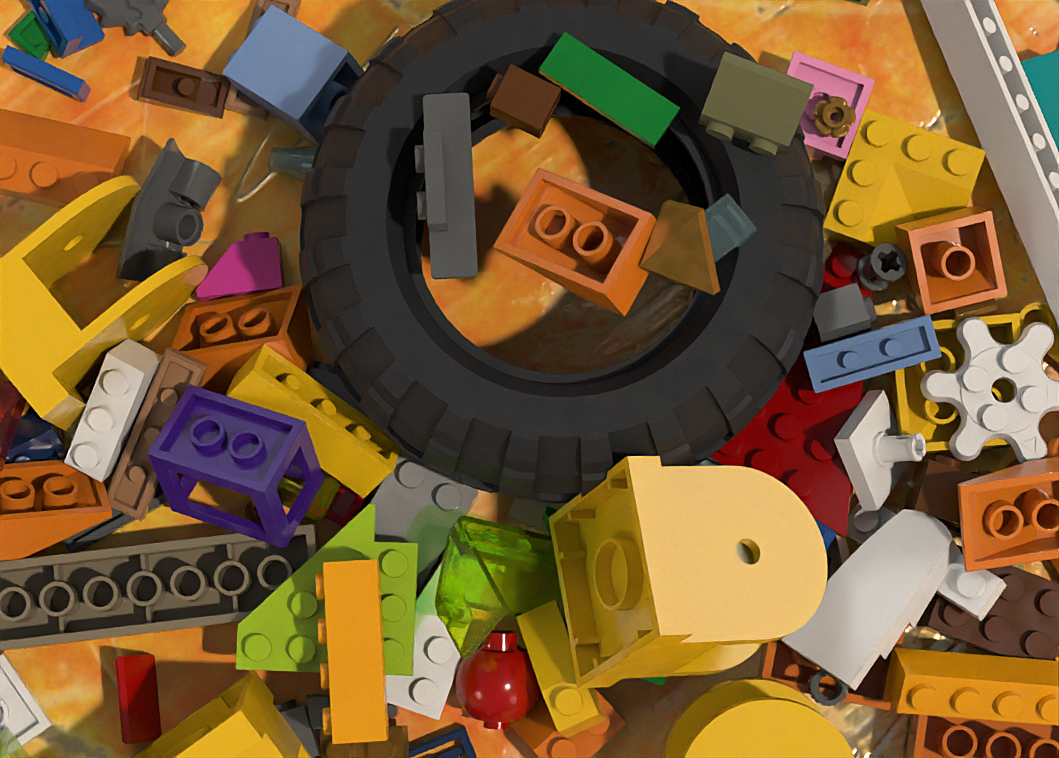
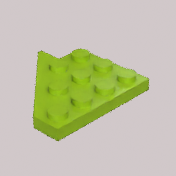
M368 504L238 624L236 669L320 673V663L328 662L327 644H319L318 618L326 617L325 599L317 600L315 575L316 573L323 572V562L377 559L379 560L385 674L413 676L419 544L375 542L377 505Z

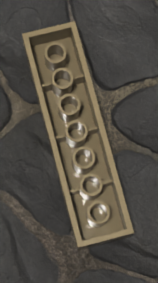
M314 524L298 526L286 549L235 533L0 562V652L240 623L320 550L318 528Z

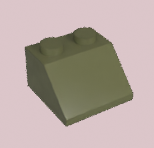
M725 51L698 123L707 126L705 131L716 138L731 141L734 136L749 142V148L758 154L775 157L776 153L785 156L814 85Z

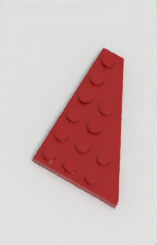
M839 241L824 263V278L820 294L857 283L862 298L870 296L873 303V292L864 289L858 283L855 272L857 263L866 255ZM874 276V277L871 278L870 280H871V281L876 280V276ZM811 322L797 360L773 397L741 432L708 459L720 466L753 468L774 477L800 498L815 520L831 528L836 535L844 539L849 530L847 525L853 485L834 438L863 399V380L820 393H814L802 352L803 350L820 346Z

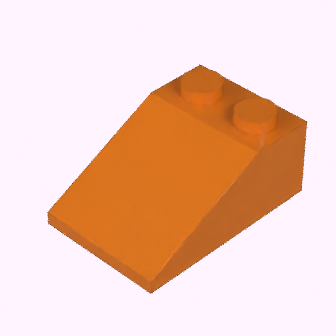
M538 167L493 247L580 297L625 317L650 271L640 267L657 220L649 212Z
M1059 457L1027 461L957 484L963 565L966 572L1059 558Z
M65 459L0 464V562L23 559L112 518V508L104 482H100L64 463Z

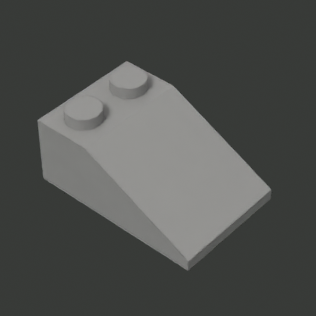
M402 450L394 471L383 480L370 504L377 505L375 542L419 544L418 595L477 500L479 491L435 470L428 464Z

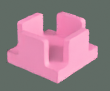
M794 51L786 74L814 85L799 122L805 135L804 145L810 158L821 161L825 155L845 162L875 80ZM831 96L844 98L847 101V105L854 109L856 115L854 125L850 126L848 134L841 138L824 136L814 126L815 116L813 111L815 106L821 100H829ZM832 113L830 115L831 120L836 121L838 115Z

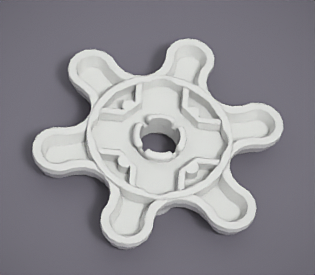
M978 317L965 318L959 323L956 331L957 339L965 352V360L962 366L953 372L932 370L924 375L920 383L921 393L927 400L935 403H950L960 412V426L949 441V449L952 455L961 461L973 460L980 454L982 447L987 441L999 438L1011 444L1015 456L1020 463L1045 459L1048 449L1046 442L1040 435L1039 422L1046 413L1059 411V381L1048 377L1042 366L1043 357L1054 342L1052 329L1042 322H1033L1023 329L1021 336L1016 342L1004 345L992 338L987 324ZM1005 379L1014 385V396L1010 402L1002 403L993 397L991 388L995 380Z

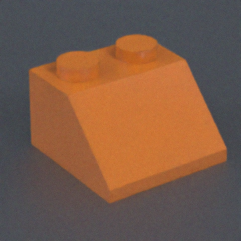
M976 205L894 226L898 247L907 258L905 274L923 315H930L1008 295L991 210Z
M595 689L607 721L569 738L558 733L542 692H540L533 709L522 719L510 722V726L539 758H591L627 722Z

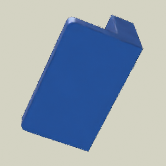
M26 0L61 59L103 41L105 34L91 10L84 8L85 0Z

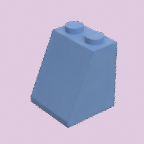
M272 4L265 14L255 21L252 32L241 47L231 54L227 66L222 71L225 77L239 91L257 104L262 105L271 114L316 146H319L324 133L323 126L330 111L338 99L347 95L353 84L365 72L349 51Z

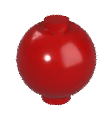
M483 630L482 644L471 647L462 656L455 674V692L461 706L474 719L484 721L483 727L487 729H509L510 722L522 719L533 709L541 692L528 651L517 644L516 631Z

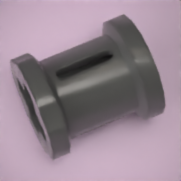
M892 243L878 245L870 255L864 256L857 263L855 272L858 283L870 292L886 289L891 282L898 280L905 273L907 258L904 252ZM889 254L892 255L888 260L885 258ZM874 276L877 277V279L874 280V281H871V280H870V279L873 278Z

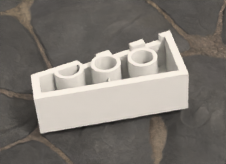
M458 540L454 541L416 599L413 676L386 675L388 703L436 720L440 719L497 554Z

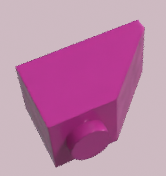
M254 232L245 234L244 241L233 242L197 287V299L200 302L285 288L281 244L278 238H270L269 232Z

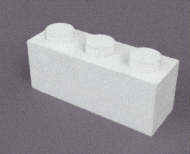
M129 338L106 354L64 463L100 482H103L116 471L163 356Z

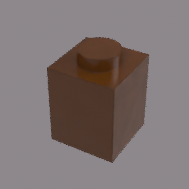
M510 64L505 76L497 73L486 95V98L492 101L490 104V115L540 139L561 98V88Z

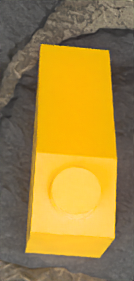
M555 599L517 616L516 619L540 690L558 733L569 738L607 721L595 689H578L567 623L557 600Z

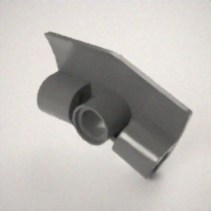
M169 138L132 205L116 273V278L143 282L169 264L187 257L188 253L182 251L183 246L194 245L203 232L204 222L200 212H204L222 178L218 172L208 165L186 158L180 151L174 138Z

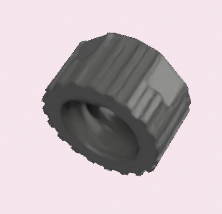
M823 669L815 670V673L810 675L808 693L811 694V698L816 703H820L822 706H836L837 703L846 698L849 687ZM825 676L833 677L838 683V690L831 697L823 696L819 691V681Z

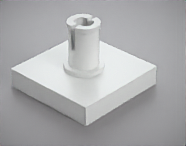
M884 389L869 390L834 438L863 511L879 510L910 462L921 461L922 457L926 454L925 439L920 433L899 436L897 422Z

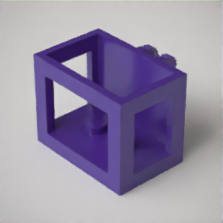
M190 384L147 453L172 511L284 549L289 544L325 480L305 421ZM176 472L184 474L180 481ZM284 474L306 481L287 516L276 489ZM199 479L251 496L263 525L187 499Z

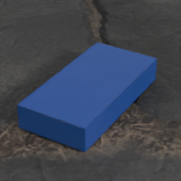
M7 45L1 57L3 63L11 71L81 103L86 101L91 91L85 80Z

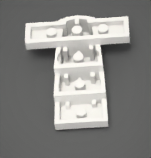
M859 502L848 517L847 526L849 530L846 537L859 544L860 547L827 581L822 601L810 620L781 640L788 647L855 691L879 656L884 659L887 658L907 625L909 624L913 628L916 626L935 593L982 621L1007 585L1001 578L986 569L966 572L961 551L948 528L936 517L909 509H903L896 515L883 506L879 510L863 511Z

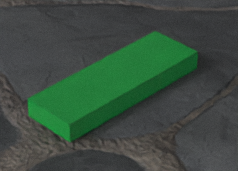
M566 32L563 33L539 68L541 75L653 149L680 111V107Z

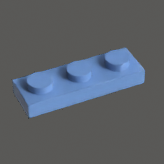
M929 314L802 351L815 394L942 357Z

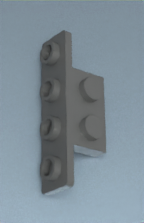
M467 93L428 94L423 97L424 145H415L416 173H425L426 191H417L418 220L427 219L431 276L433 279L474 278L478 275L469 95Z

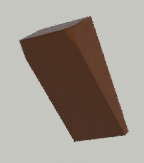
M149 56L144 64L136 100L222 119L231 82L220 74Z

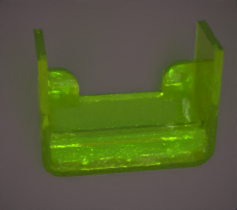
M460 516L447 534L434 604L437 616L444 623L461 658L469 659L505 615L517 617L556 599L566 621L551 536L470 516Z

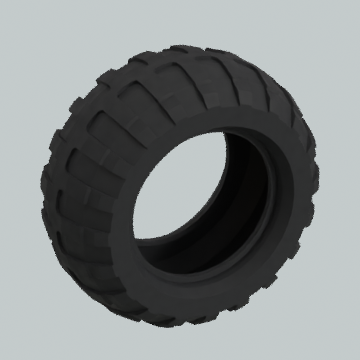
M451 0L434 9L433 15L428 20L412 28L404 36H396L390 39L368 60L369 66L366 71L353 84L347 95L338 99L330 111L323 126L324 133L314 155L311 170L305 176L300 203L302 216L299 268L310 315L326 356L356 403L372 422L383 430L400 448L435 470L477 490L545 503H568L579 493L583 497L599 486L607 478V471L627 456H660L661 466L698 465L715 454L741 432L773 397L799 356L804 344V338L811 324L816 302L820 296L825 267L823 263V219L825 217V208L821 185L815 179L812 163L805 149V135L800 123L785 156L776 153L775 157H767L752 151L749 148V142L734 136L731 141L716 138L705 131L707 126L698 123L724 52L726 51L757 63L739 44L733 42L730 45L719 34L704 26L699 21L700 16L671 0H667L665 4L655 0ZM564 32L680 107V111L654 149L562 88L561 98L551 117H575L609 125L640 141L663 161L678 180L689 204L703 208L705 211L720 291L715 295L694 290L690 304L677 322L658 341L644 351L607 368L572 374L544 373L506 363L474 345L446 318L435 302L423 276L421 254L426 219L418 220L417 191H426L425 173H416L415 145H424L423 97L425 95L467 93L469 95L471 142L473 148L488 136L512 126L490 115V104L492 101L487 99L486 95L497 73L505 76L510 64L559 87L541 75L539 68Z

